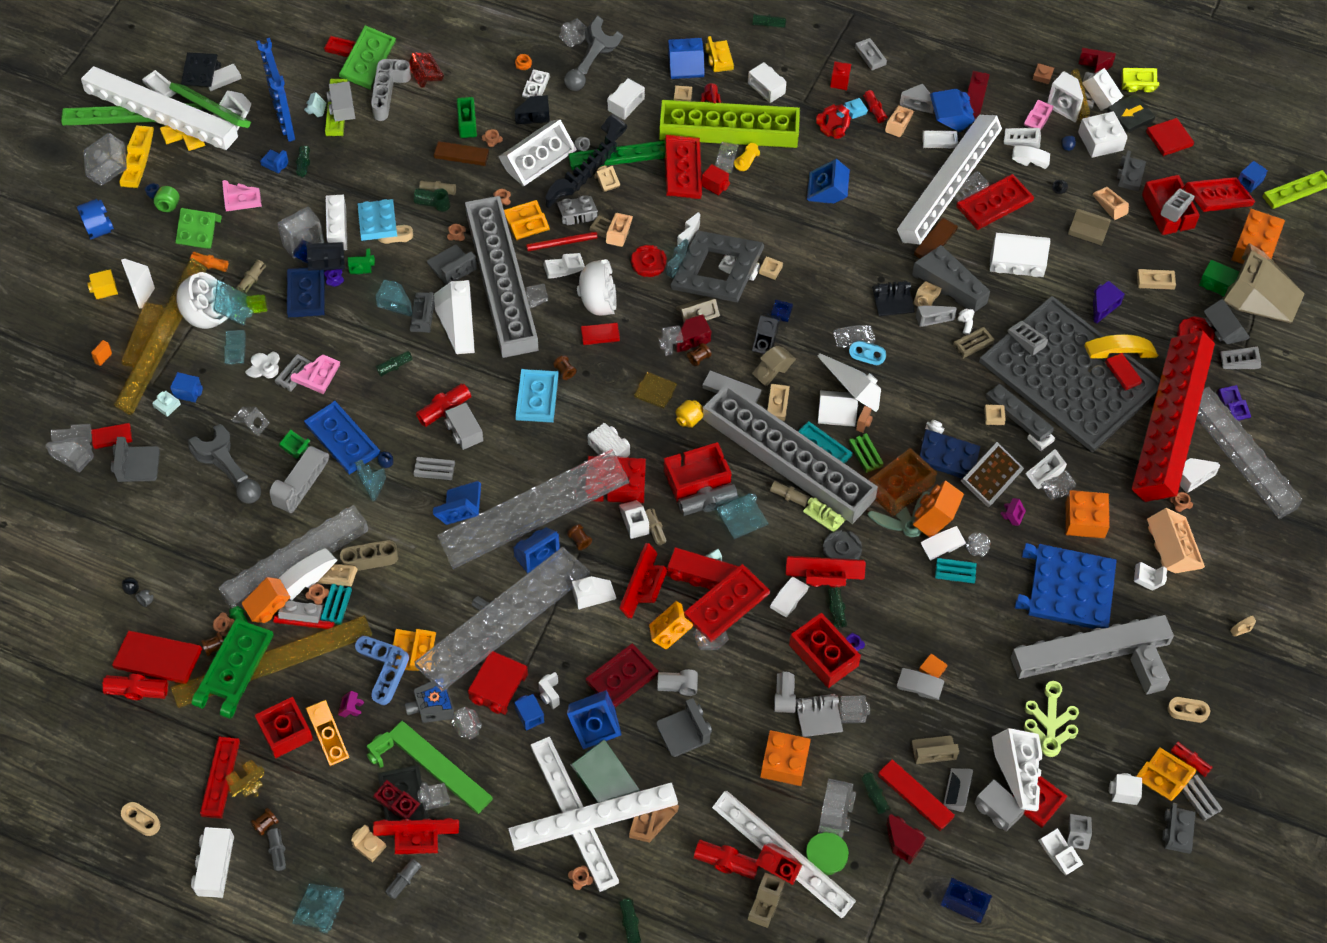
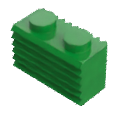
M458 98L459 135L461 138L476 137L474 98Z

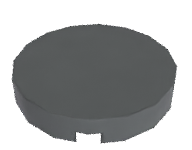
M834 531L825 538L823 544L825 558L859 560L862 553L861 541L850 531Z

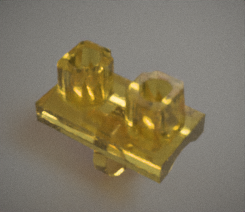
M250 760L242 766L247 776L240 779L235 771L226 776L229 792L232 797L244 790L242 792L244 797L251 793L255 798L259 796L257 789L263 786L260 780L255 784L252 783L264 776L265 771L262 766L258 767Z

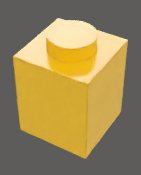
M111 269L89 275L91 282L87 283L90 293H94L96 299L118 294Z

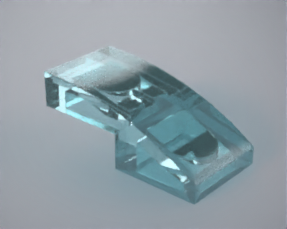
M687 239L674 248L673 259L667 263V275L671 278L676 275L688 251Z
M245 330L226 331L225 364L244 363Z

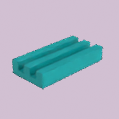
M937 558L935 578L975 583L977 563ZM940 571H947V572H951V573H954V574L943 573V572H940ZM959 573H962V574H970L971 576L958 575V574H959Z
M336 584L331 585L321 620L331 621L337 625L342 624L352 592L351 587L344 588L342 585L339 587ZM335 592H337V595H336V598H335V601H334V605H333V608H332L330 617L327 618V617H328V614H329V611H330V608H331V605H332V602H333V598H334ZM342 593H345L338 618L334 619Z

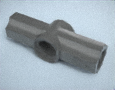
M733 483L716 488L710 486L701 488L697 494L678 499L680 512L683 516L702 510L704 512H711L721 504L738 499L737 489Z

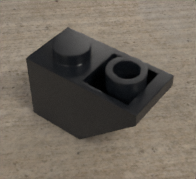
M548 95L530 96L515 110L516 125L550 122Z
M764 312L760 315L752 351L765 354L769 349L773 348L781 320L780 316Z

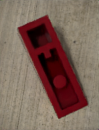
M973 71L967 93L970 97L969 101L974 111L975 120L981 113L990 75L978 71Z

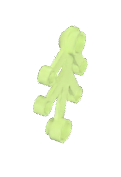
M1050 681L1044 690L1045 695L1048 697L1047 716L1038 708V704L1035 701H1028L1025 705V712L1034 715L1047 729V736L1037 727V723L1033 719L1026 720L1024 730L1039 734L1042 753L1048 757H1054L1059 754L1062 743L1069 738L1073 739L1077 736L1078 728L1072 724L1068 725L1065 731L1056 738L1055 731L1067 721L1075 720L1079 710L1075 706H1069L1066 712L1056 719L1057 698L1062 692V686L1057 681ZM1049 690H1054L1056 694L1051 693ZM1031 705V706H1033L1035 709H1034V710H1031V709L1028 708V706ZM1069 711H1074L1076 715H1071ZM1027 724H1032L1034 728H1029ZM1072 729L1075 733L1071 734L1068 730ZM1047 746H1052L1053 750L1048 749Z

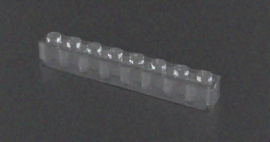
M1210 387L1205 388L1197 414L1198 421L1278 519L1296 511L1302 502L1300 494L1292 488L1287 478L1282 476L1276 465L1265 455L1263 449L1258 447L1253 441L1252 436L1234 418L1229 408L1224 406L1218 395Z
M354 505L343 509L340 514L327 519L317 528L310 529L304 536L294 539L289 545L276 550L271 556L258 561L253 567L243 570L235 578L225 581L222 586L218 587L222 598L230 609L236 606H240L243 609L244 607L241 603L266 577L278 579L292 566L324 548L328 549L332 554L368 532L367 521Z

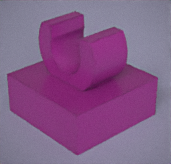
M1012 498L1011 503L1004 504L1007 511L1000 514L1003 519H1009L1012 525L1019 526L1026 510L1020 499Z
M349 691L342 697L338 712L339 716L347 717L350 714L359 716L361 714V711L355 708V705L362 706L364 704L363 700L357 699L358 693Z

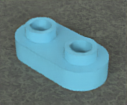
M855 341L849 349L852 358L873 365H880L886 359V351L883 347L864 341ZM861 347L863 349L862 353L857 352L856 348ZM874 352H879L880 357L876 358Z

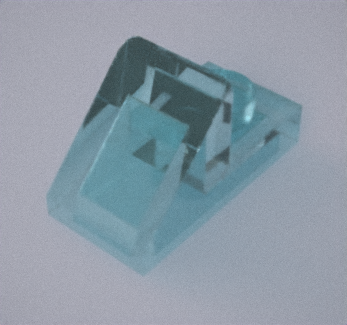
M363 460L355 462L357 473L371 500L375 501L386 479L385 470L383 468L372 473L370 466H365Z

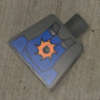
M444 676L415 688L414 695L416 700L404 704L407 716L419 712L423 723L455 719L453 704Z

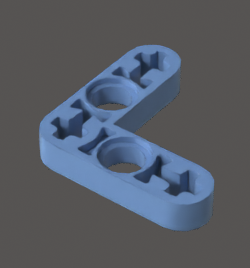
M362 636L355 644L357 652L384 663L373 688L372 699L380 705H387L393 698L409 661V655L400 647L368 636ZM364 644H365V645L368 644V645H370V646L373 647V648H372V650H370V649H368V648H363V645H364ZM386 647V653L379 657V649ZM396 656H402L401 659L396 660ZM394 671V678L391 681H387V674ZM385 693V696L379 697V694Z

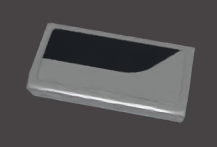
M951 768L943 804L948 809L964 812L973 773L972 769Z

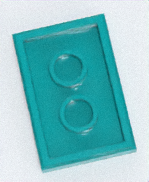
M809 421L798 431L844 464L852 457L850 450Z

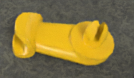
M750 143L746 146L745 152L735 159L734 166L738 171L748 170L754 158L760 155L758 145Z

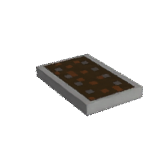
M996 442L961 479V482L987 507H990L1024 468Z

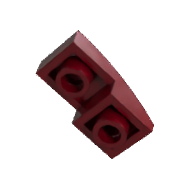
M388 780L373 795L376 801L402 819H409L420 806L418 801L405 791H400Z

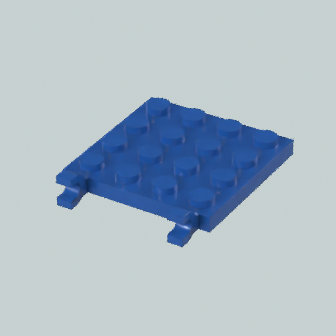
M266 38V44H261L260 40H258L256 43L258 49L262 51L260 52L263 63L266 62V64H263L265 74L269 75L266 76L268 86H270L268 88L270 97L274 99L272 102L274 109L278 111L276 113L278 121L283 124L280 125L283 136L287 135L288 141H293L295 136L284 90L285 82L283 76L279 75L271 51V39Z
M1026 543L1022 557L1036 559L1031 598L1029 599L1025 595L1018 594L1015 608L1029 610V616L1092 629L1109 628L1117 560L1039 544L1038 548H1036L1034 545Z

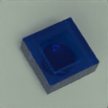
M302 240L293 251V256L308 263L307 244L311 243Z
M775 300L771 314L780 316L781 321L788 322L793 304Z

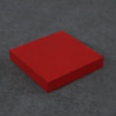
M1177 118L1148 127L1146 130L1163 156L1194 145L1193 139Z
M1040 776L1037 783L1040 788L1039 810H1025L1024 815L1043 828L1068 796Z

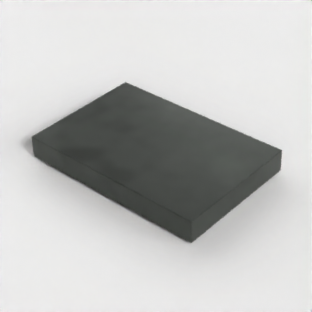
M419 765L377 773L380 787L388 780L400 791H405L420 803V806L410 816L409 820L429 819ZM383 806L386 820H403Z

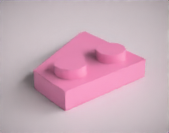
M226 180L222 181L226 211L262 207L259 188L247 187L239 183L236 186L229 184Z
M321 355L313 363L304 366V369L299 373H293L291 381L324 394L338 370L340 362Z

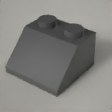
M1223 298L1204 310L1207 315L1204 319L1210 327L1214 326L1217 331L1214 333L1220 341L1224 340L1228 345L1250 338Z

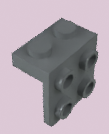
M117 437L116 444L113 445V455L115 457L114 461H111V471L114 472L117 481H155L158 474L159 447H129L125 437Z
M693 698L686 700L685 710L657 721L656 726L672 757H677L710 743L711 725L708 721L704 720L702 717L703 710L699 703H695Z

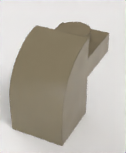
M775 346L760 358L762 361L752 374L762 384L768 386L777 373H785L796 358L784 347Z
M768 873L764 874L755 902L749 913L748 921L766 928L769 927L778 906L785 880Z

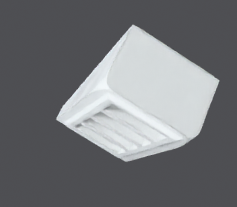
M1040 128L1005 129L1004 144L1040 149Z

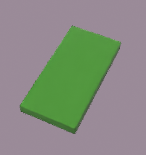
M365 25L341 69L339 77L371 90L375 82L377 64L380 60L387 59L396 42V38Z

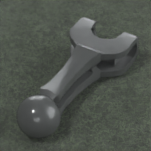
M598 15L585 30L588 46L583 59L576 69L568 71L564 77V83L571 91H579L585 86V74H587L595 57L599 53L612 52L623 38V34L619 31L613 36L605 35L601 28L603 19Z
M222 424L213 427L215 438L213 441L204 442L196 436L188 439L189 450L195 459L201 463L214 464L224 472L236 487V494L240 501L251 504L260 498L261 487L259 483L253 479H248V475L238 467L229 454L231 449L230 434Z

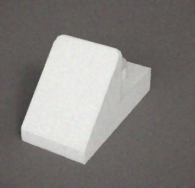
M1054 449L1025 474L1034 486L1040 489L1053 477L1059 479L1067 464L1057 450Z

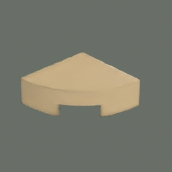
M1250 616L1240 621L1230 630L1232 635L1238 636L1251 631L1256 620L1253 616Z

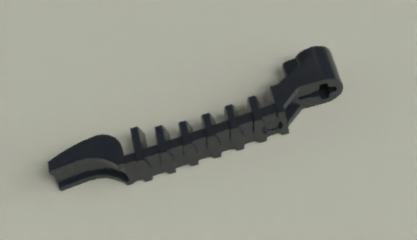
M615 114L610 115L606 119L605 123L601 126V129L607 133L604 143L602 142L599 145V150H594L593 157L590 155L587 158V164L585 162L581 164V170L576 167L573 175L567 172L564 177L565 179H558L553 183L545 198L547 208H550L559 198L568 195L572 196L576 191H579L580 187L586 184L587 179L591 178L593 173L597 172V169L601 165L603 166L607 159L611 158V154L617 152V143L615 141L626 131V123Z

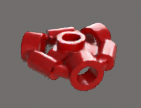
M833 104L824 108V111L819 113L816 118L820 131L827 137L832 136L834 139L845 136V131L849 128L851 117H849L850 110L842 104L836 106ZM839 110L845 116L842 118L839 117L836 114V111ZM826 115H829L828 123H827V125H825V124H826V120H827V116H826ZM842 126V128H837L832 131V129H834L835 127Z

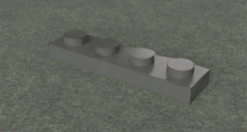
M999 384L986 393L988 401L993 405H1004L1005 414L1037 441L1041 442L1053 433L1054 427Z

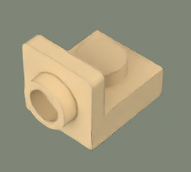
M606 165L602 166L594 174V178H598L603 192L620 186L613 166L608 168Z
M925 281L918 288L913 304L916 306H932L933 301L940 295L942 288Z
M367 825L358 828L352 835L351 842L353 848L371 862L387 847L386 843L370 832Z

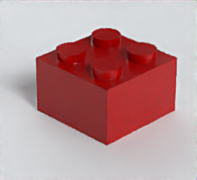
M293 697L255 715L258 726L275 759L313 740L311 731Z

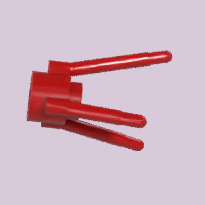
M710 83L704 87V93L701 94V102H705V99L714 104L716 100L717 103H722L715 84Z

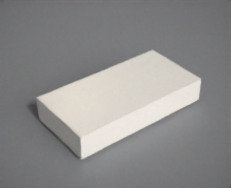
M234 64L214 71L212 86L208 88L210 91L240 80L242 79L241 74Z
M156 70L142 79L143 84L152 91L169 98L176 94V92L169 88L171 82Z
M923 131L922 133L923 148H956L958 145L957 131Z

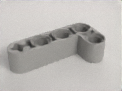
M382 59L378 62L371 102L374 119L383 121L388 118L393 82L406 83L411 79L408 61Z
M313 446L308 447L284 482L276 480L272 484L270 497L273 506L288 513L294 512L326 466L329 454Z

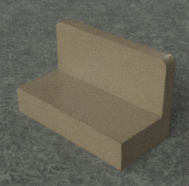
M1077 209L1068 235L1102 246L1111 220Z
M705 297L676 307L677 311L681 312L683 323H685L686 319L702 314L706 320L720 316L716 299L712 297Z
M952 736L912 740L916 764L956 760L958 757V744H954Z

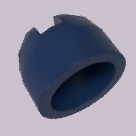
M1066 136L1061 140L1063 149L1067 151L1074 149L1076 145L1074 136Z
M152 183L145 187V191L149 198L154 199L159 185Z
M384 451L379 454L378 463L382 468H389L393 465L394 460L390 452Z

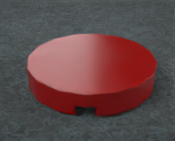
M640 246L631 256L633 270L643 277L658 276L666 268L667 257L662 249H658L657 246Z
M1193 316L1182 320L1177 330V336L1204 331L1213 341L1215 331L1204 318Z

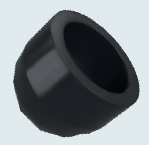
M1056 180L1052 186L1053 191L1056 194L1065 193L1068 189L1067 182Z
M127 577L122 582V589L126 594L132 595L138 591L139 584L133 577Z

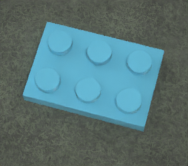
M393 199L358 203L361 241L397 236Z
M521 369L516 420L554 423L558 371Z

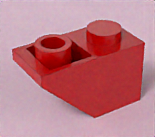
M773 843L763 846L755 863L792 885L802 868V864L790 852Z

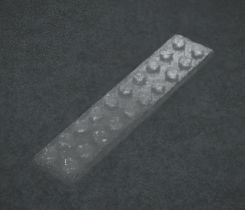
M613 449L437 536L452 568L455 569L629 483V479Z
M564 547L560 548L416 660L415 667L443 692L485 659L491 652L499 648L572 590V581L587 578L590 575V570Z

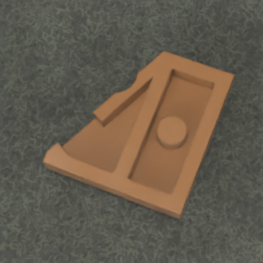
M679 805L635 816L629 838L650 843L678 812Z

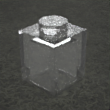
M865 695L841 696L839 702L841 723H865L867 715H870V703H866Z

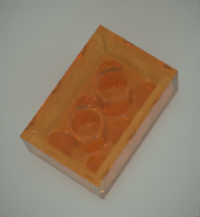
M909 448L871 477L869 481L878 486L875 500L892 516H895L935 484L937 472L915 451Z

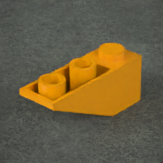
M326 700L306 707L305 709L329 765L331 766L348 759L349 755Z

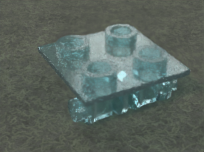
M217 280L214 311L243 326L245 325L246 318H250L253 313L247 307L248 295Z
M749 493L716 508L734 539L769 524L755 502L757 501L755 494Z
M309 883L292 923L320 928V932L327 934L332 929L331 926L334 921L332 919L337 917L334 912H339V907L344 900V889Z

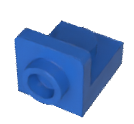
M270 149L260 161L261 166L279 174L288 164L287 152L282 150L279 154Z

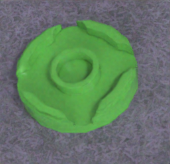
M824 832L817 834L811 838L807 845L806 858L826 875H832L841 871L848 861L849 851L847 844L834 833Z

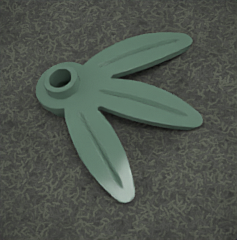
M928 491L922 493L915 505L912 517L903 501L895 493L890 494V502L899 520L874 511L868 512V516L885 528L903 531L909 537L919 536L922 531L913 525L916 518L914 514L921 507L920 501L923 496L930 493Z

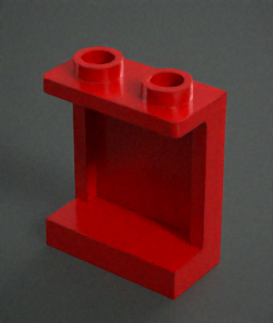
M490 651L468 690L469 699L478 706L484 705L496 714L502 713L506 715L508 711L507 706L520 682L525 681L528 676L527 666L494 651Z

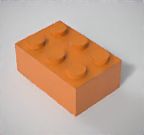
M1250 209L1231 260L1244 264V260L1241 258L1249 243L1265 252L1272 259L1285 220Z

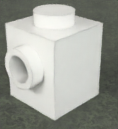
M1127 773L1117 774L1114 781H1110L1109 785L1112 802L1137 805L1142 797V778L1134 777Z

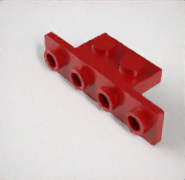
M645 543L621 601L620 610L627 618L632 619L638 603H655L668 571L665 566L654 565L657 552L650 543Z
M787 556L786 575L803 576L806 578V584L814 587L829 585L833 588L846 586V579L863 580L865 578L866 562L865 560Z
M452 818L414 821L409 819L400 821L380 820L373 822L374 836L395 835V854L438 853V834L459 833V820Z

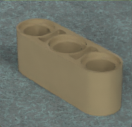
M385 540L346 547L340 552V560L342 565L356 566L357 571L395 564L398 560V551L393 541Z

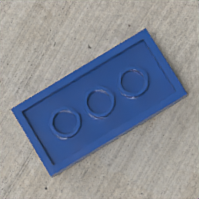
M336 401L304 421L305 426L349 475L380 454L377 446Z

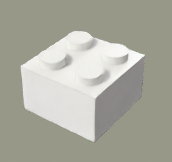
M1114 111L1083 118L1078 131L1091 158L1123 151L1127 140V135Z

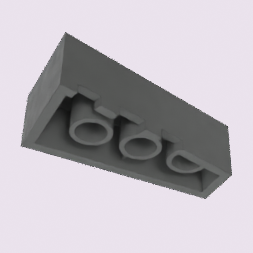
M942 245L914 263L913 277L921 278L942 288L940 293L945 296H951L955 299V302L969 310L973 309L974 313L988 303L990 290Z

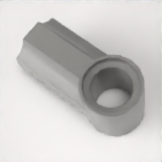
M688 669L682 670L680 673L658 672V691H674L686 696L697 694L698 673L696 671Z
M790 672L777 674L774 712L795 713L794 674Z

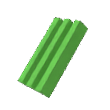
M867 433L863 434V437L858 436L855 440L853 438L849 440L851 448L866 473L883 467V461ZM856 444L860 445L865 457L868 459L871 466H868L866 460L864 459L862 453L860 452Z

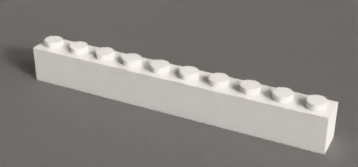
M93 66L81 78L83 89L86 93L114 103L116 106L126 108L131 112L138 113L145 118H150L160 124L168 125L174 130L177 129L186 135L210 143L217 148L227 150L238 138L234 124Z
M979 115L897 228L903 243H922L1002 130L997 115Z

